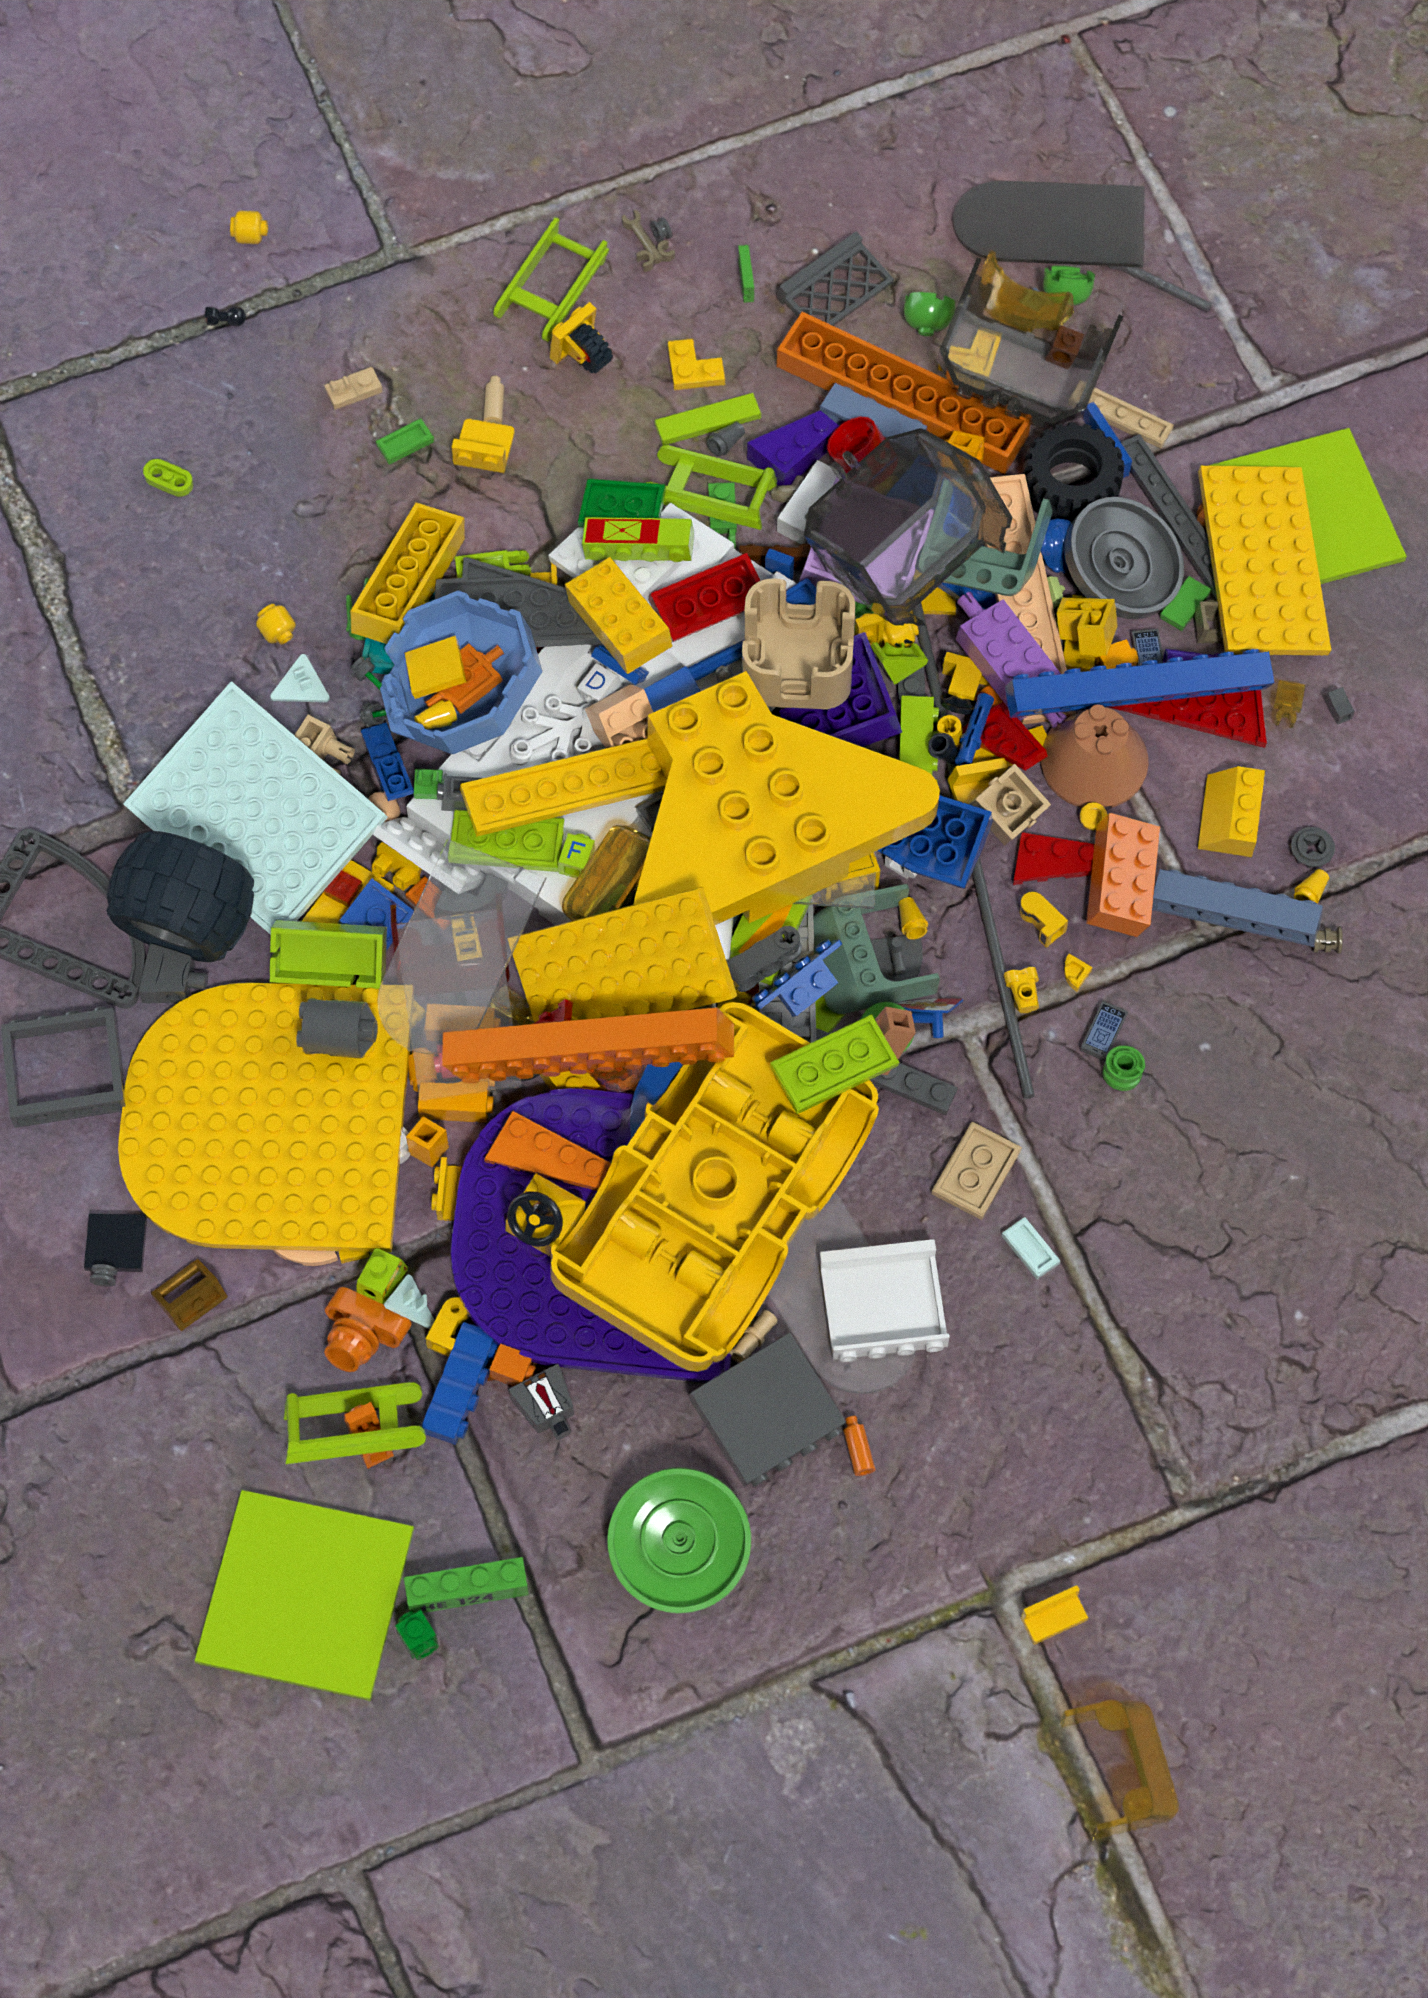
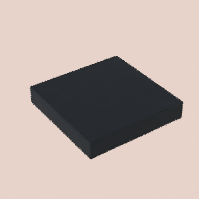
M89 1214L84 1260L85 1271H91L93 1265L104 1264L115 1267L118 1272H143L147 1228L146 1214Z

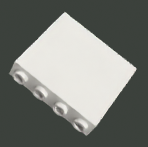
M935 1239L820 1252L819 1265L833 1360L840 1359L841 1362H850L862 1356L878 1359L889 1353H897L904 1356L913 1354L915 1350L926 1349L927 1352H938L943 1350L944 1347H948L950 1337L946 1331L938 1279Z

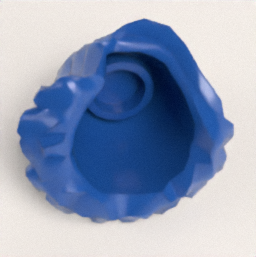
M1064 519L1050 520L1041 548V554L1047 566L1056 573L1060 571L1068 573L1069 571L1064 547L1066 533L1071 521Z

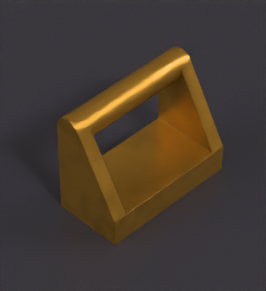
M199 1259L190 1263L151 1292L153 1298L181 1332L228 1298L217 1278ZM200 1272L204 1279L170 1304L164 1299L166 1295L196 1273Z

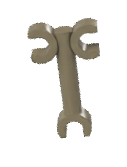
M638 210L633 211L634 220H628L625 215L622 216L623 227L633 230L645 250L636 254L637 262L642 260L648 261L643 263L644 272L652 270L654 263L670 262L675 258L674 250L664 252V250L669 248L668 240L661 241L658 247H655L641 225V214Z

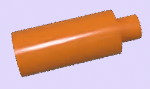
M856 1416L847 1417L845 1419L847 1428L843 1432L855 1476H864L873 1473L875 1466L864 1425L858 1424Z

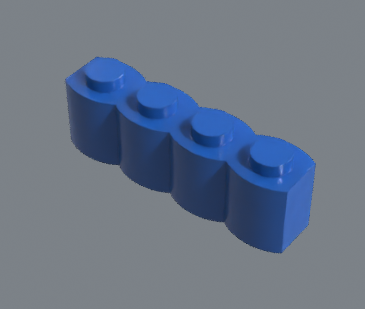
M463 1322L421 1427L425 1430L426 1435L456 1445L459 1438L463 1439L466 1435L469 1422L465 1420L469 1411L474 1412L477 1407L479 1395H476V1392L480 1385L484 1386L490 1373L486 1367L490 1358L494 1359L499 1348L493 1342V1339L477 1326Z

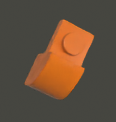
M371 1402L365 1405H358L344 1415V1420L350 1434L381 1430L376 1411ZM392 1450L361 1454L367 1469L394 1456Z

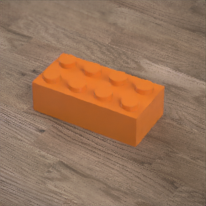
M1109 813L1097 825L1086 924L1138 937L1151 925L1160 826Z

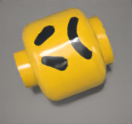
M905 614L884 619L883 647L886 643H889L891 646L898 648L901 643H904V648H909L912 643H915V636L919 635L915 620L910 621L909 617Z

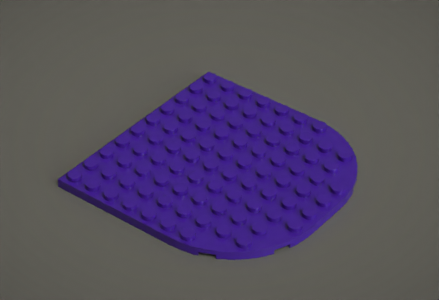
M576 1088L550 1090L549 1093L526 1097L501 1111L484 1127L465 1158L458 1185L451 1244L452 1273L460 1300L474 1323L486 1335L492 1338L493 1342L498 1346L503 1344L519 1350L520 1355L531 1358L532 1362L542 1365L554 1366L558 1364L563 1368L707 1383L729 1370L731 1363L730 1352L721 1361L713 1362L706 1370L698 1372L688 1371L677 1366L561 1293L551 1281V1257L506 1232V1220L510 1203L516 1196L524 1193L535 1173L508 1168V1166L496 1163L495 1165L486 1163L484 1160L512 1111L611 1163L616 1149L623 1145L627 1146L631 1140L630 1115L634 1094ZM551 1177L545 1178L586 1202L585 1211L597 1193L595 1190L564 1183L562 1180Z

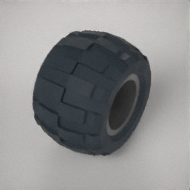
M161 831L145 832L139 834L117 860L109 880L106 897L108 907L106 911L115 926L148 945L155 944L190 955L194 961L215 962L224 959L227 951H231L244 934L252 914L254 879L242 864L212 847L176 834Z

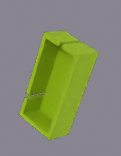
M276 920L271 927L270 952L274 953L270 957V982L351 987L355 980V975H360L356 981L357 988L381 989L386 981L387 927Z

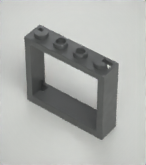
M97 1007L92 1011L81 1013L70 1011L55 1017L43 1015L35 1020H12L8 1024L1 1025L9 1113L15 1128L122 1112V1107L126 1106L118 1023L113 1008ZM107 1026L114 1091L19 1105L13 1040Z

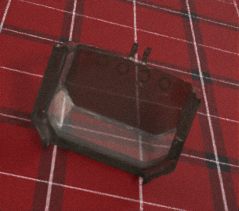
M977 257L937 356V361L952 389L957 390L956 394L965 399L974 397L981 400L980 404L987 408L995 409V407L1004 409L1006 410L1005 414L1012 418L1019 419L1020 416L1030 420V425L1040 429H1044V426L1051 428L1054 425L1081 418L1087 408L1124 316L1118 315L1111 328L1104 327L1103 332L1096 331L1097 327L1090 324L1078 355L1069 370L1047 362L1045 358L1051 342L1041 339L1031 332H1024L983 315L994 285L987 283L985 286L981 283L982 277L977 272L982 259Z
M923 428L887 437L860 462L856 460L851 452L846 450L842 456L852 469L846 474L839 463L833 462L830 465L839 481L809 507L804 529L805 538L826 571L848 588L869 609L893 625L915 624L916 626H925L921 619L910 612L985 543L1004 554L1006 528H1010L1013 517L980 460Z

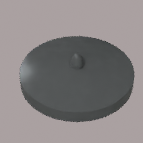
M1102 498L1086 506L1073 519L1067 530L1064 549L1066 563L1072 579L1086 598L1115 599L1117 617L1125 619L1150 617L1165 608L1178 594L1184 577L1182 551L1173 531L1149 507L1128 498Z

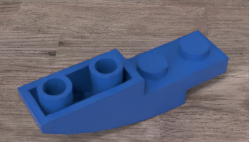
M387 722L362 729L361 734L370 757L371 765L387 801L414 794L413 787L400 753L396 749Z

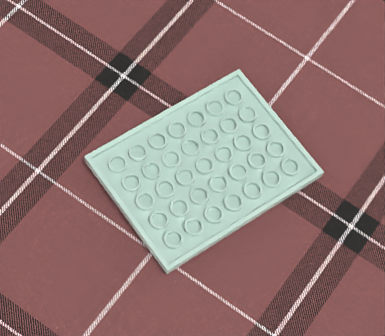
M232 681L123 803L153 831L167 832L192 839L212 847L242 864L254 879L252 889L254 901L250 917L270 935L271 927L276 920L297 921L369 840L377 826L382 825L388 818L386 814Z

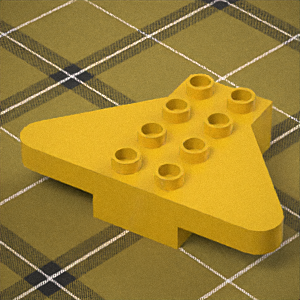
M747 671L648 715V747L654 753L659 767L661 766L667 783L636 891L634 905L703 887L715 925L741 913L744 914L748 923L754 922L848 877L849 863L930 825L937 815L940 789L937 780L929 772L919 767L772 715Z

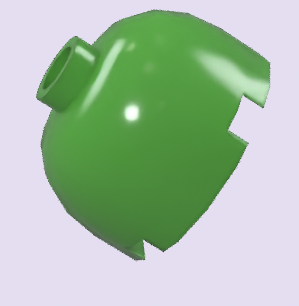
M1052 266L1051 271L1045 268L1043 289L1046 296L1052 302L1058 304V308L1071 310L1073 306L1080 305L1088 300L1093 290L1095 274L1088 270L1087 275L1081 274L1080 268L1072 266Z
M912 292L909 294V297L905 296L904 316L912 328L919 330V335L931 337L934 335V332L943 331L952 322L956 302L948 296H944V301L936 298L935 293Z

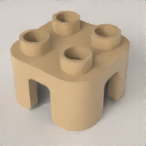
M765 579L753 585L748 591L745 600V640L742 645V673L747 671L767 707L831 709L842 704L850 694L852 681L855 600L852 593L840 583L819 581L816 587V603L813 605H798L787 603V582L783 579Z

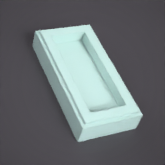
M1025 1217L1002 1233L1003 1239L1036 1279H1039L1060 1264V1259Z

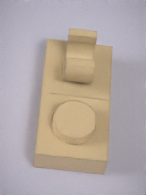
M373 367L344 376L337 381H330V383L324 385L325 391L335 410L383 392Z

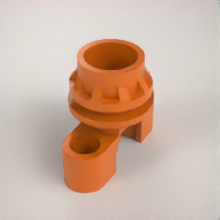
M340 1287L325 1308L326 1315L335 1323L328 1334V1345L324 1353L328 1361L335 1367L346 1372H355L361 1364L367 1363L372 1355L377 1352L379 1343L391 1348H397L411 1328L412 1323L409 1319L386 1309L383 1304L349 1288Z

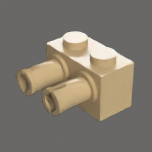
M307 715L294 735L322 760L329 754L348 764L351 760L347 757L353 758L355 753L354 748L337 741L330 725L310 715ZM334 769L339 775H341L340 770Z

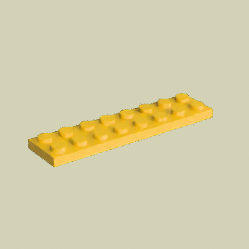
M647 738L460 784V791L476 837L664 791L667 779L662 772L661 766L659 767L655 760L654 753L648 747Z

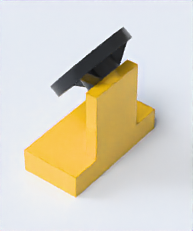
M946 652L942 674L952 676L953 678L948 693L942 695L941 705L954 713L972 714L976 704L974 699L979 684L986 686L990 684L969 657Z

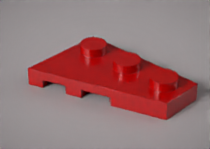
M1022 832L1013 885H1020L1025 881L1033 880L1043 882L1048 881L1049 878L1056 877L1067 879L1090 876L1092 874L1095 844Z

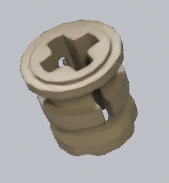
M1338 926L1336 930H1331V928L1318 930L1313 952L1318 953L1319 950H1324L1325 953H1330L1331 950H1336L1338 954H1341L1343 945L1341 926Z

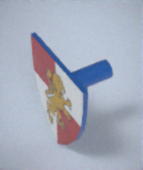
M923 999L896 1004H899L908 1011H914L912 1012L914 1023H932L933 1038H943V1013L952 1011L963 1002V999Z

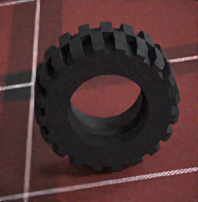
M1069 422L1068 426H1063L1062 424L1054 425L1053 430L1045 429L1040 433V437H1035L1030 444V448L1027 449L1023 467L1032 507L1036 506L1035 512L1039 514L1043 499H1049L1052 507L1050 520L1064 519L1072 522L1092 502L1106 497H1119L1124 473V461L1122 460L1120 448L1115 447L1116 442L1110 436L1106 438L1104 436L1105 432L1098 428L1093 430L1091 425L1088 424L1078 426L1076 422ZM1062 463H1077L1088 468L1095 475L1096 479L1085 485L1071 486L1058 481L1051 474L1050 470Z

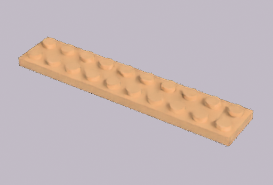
M1025 474L974 479L972 487L985 547L1017 554H1026L1035 527V519ZM1040 551L1035 571L1022 590L1013 596L995 594L997 603L1003 599L1055 667L1061 674H1064L1067 669L1044 561ZM1069 711L1063 713L1068 717L1075 714L1076 712ZM1044 714L1028 716L1021 721L1022 724L1049 722Z

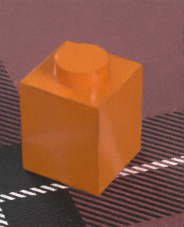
M500 1344L489 1369L490 1378L514 1387L533 1377L536 1366H533L531 1358L520 1355L519 1350Z

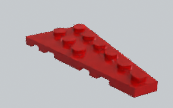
M1261 690L1109 707L1266 748L1267 744Z

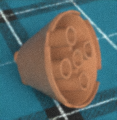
M1094 705L1090 709L1068 716L1060 725L1052 727L1043 744L1048 757L1041 761L1045 781L1057 796L1080 808L1089 803H1099L1103 807L1111 806V808L1121 805L1139 791L1147 775L1148 752L1143 739L1119 713L1102 705Z

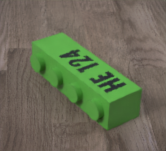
M523 1557L404 1577L409 1611H414V1613L419 1610L427 1613L529 1595Z

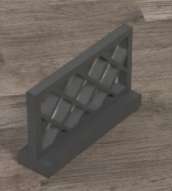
M856 231L780 285L776 298L782 305L786 303L797 317H799L801 312L811 316L812 314L826 316V323L834 326L894 282V278L862 244L863 238ZM861 253L867 260L866 266L853 265V257ZM836 269L848 270L847 280L833 278L834 271ZM851 272H866L865 282L851 281ZM869 273L879 274L885 281L880 284L869 283ZM818 282L829 284L828 294L814 292V285ZM832 285L847 286L846 296L833 295ZM850 287L864 288V296L861 298L850 297ZM799 296L809 297V308L798 306L794 300ZM813 298L828 300L827 310L813 308ZM831 300L845 302V309L842 312L830 311Z

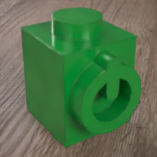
M421 1610L416 1613L410 1611L399 1618V1623L395 1625V1628L412 1659H424L439 1648L437 1636Z

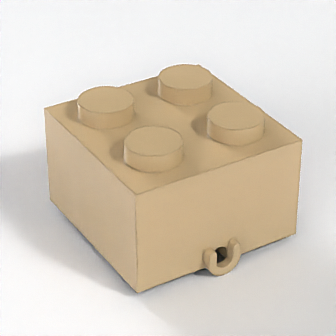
M1015 764L999 778L996 776L989 783L990 786L969 804L992 812L993 823L990 830L1004 846L1026 827L1029 829L1037 822L1036 818L1051 805Z

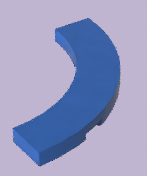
M680 1062L669 1063L667 1067H655L652 1064L646 1066L635 1089L631 1105V1139L645 1120L647 1103L655 1105L682 1068L683 1064Z

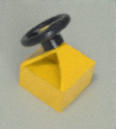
M535 1174L524 1193L516 1196L510 1203L506 1220V1232L551 1257L552 1244L560 1245L583 1216L586 1202L542 1176Z

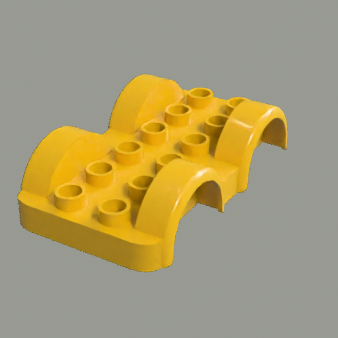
M736 1002L726 1003L718 1008L734 1023V1057L725 1058L723 1062L697 1060V1063L693 1065L683 1064L677 1076L655 1105L647 1103L645 1120L628 1145L620 1146L614 1152L609 1170L579 1222L560 1245L553 1243L551 1247V1281L561 1293L688 1371L698 1372L706 1370L713 1362H719L724 1359L736 1345L775 1283L785 1263L788 1245L803 1222L817 1216L832 1197L863 1147L879 1111L877 1089L868 1080L808 1110L796 1114L771 1070L770 1062L810 1043L755 1009Z

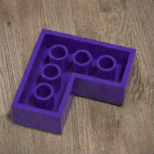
M865 632L854 636L851 691L848 698L842 704L831 709L785 708L779 711L783 719L861 747L902 733L896 712Z

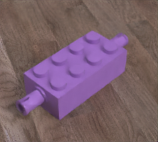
M971 592L966 593L967 597L963 595L959 598L957 603L970 620L960 626L956 640L1007 707L1005 686L1013 680L1012 677L1021 674H1028L1029 678L1039 677L1040 673L1054 671L1055 675L1061 674L1004 599L988 609H983ZM1063 712L1044 714L1053 728L1058 724L1060 725L1067 718ZM1028 716L1017 717V718H1018L1020 721H1022L1023 719H1025V718L1028 717Z

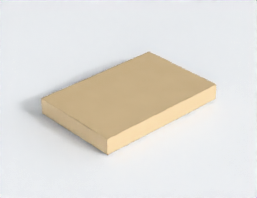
M971 1122L934 1186L932 1195L982 1220L1018 1158L1022 1147Z

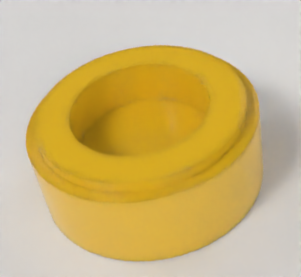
M1089 803L1079 813L1080 823L1085 829L1094 831L1097 825L1107 816V811L1099 803Z

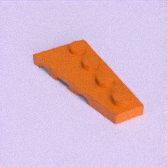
M512 1111L484 1159L486 1163L508 1166V1168L535 1173L544 1178L551 1177L562 1180L564 1183L598 1191L611 1165L610 1162Z

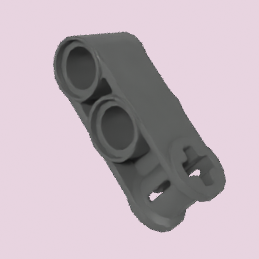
M781 927L770 936L756 942L740 955L731 958L727 964L737 989L740 992L748 991L758 982L775 974L780 968L797 959L802 952L800 934L794 927Z

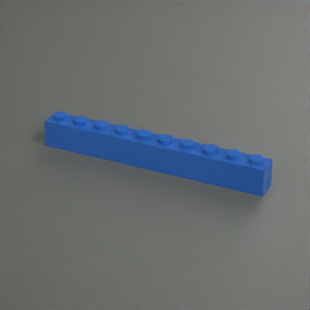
M1259 649L1244 651L1242 655H1234V652H1224L1218 654V657L1209 658L1208 655L1204 654L1195 656L1192 660L1183 661L1182 657L1167 660V663L1158 664L1157 660H1150L1141 663V666H1132V663L1119 664L1114 669H1106V666H1096L1087 672H1081L1079 668L1066 670L1064 674L1055 675L1054 671L1040 673L1039 677L1029 678L1028 674H1021L1012 677L1013 680L1005 686L1010 718L1087 710L1094 705L1114 707L1265 690L1275 682L1269 652L1259 653Z

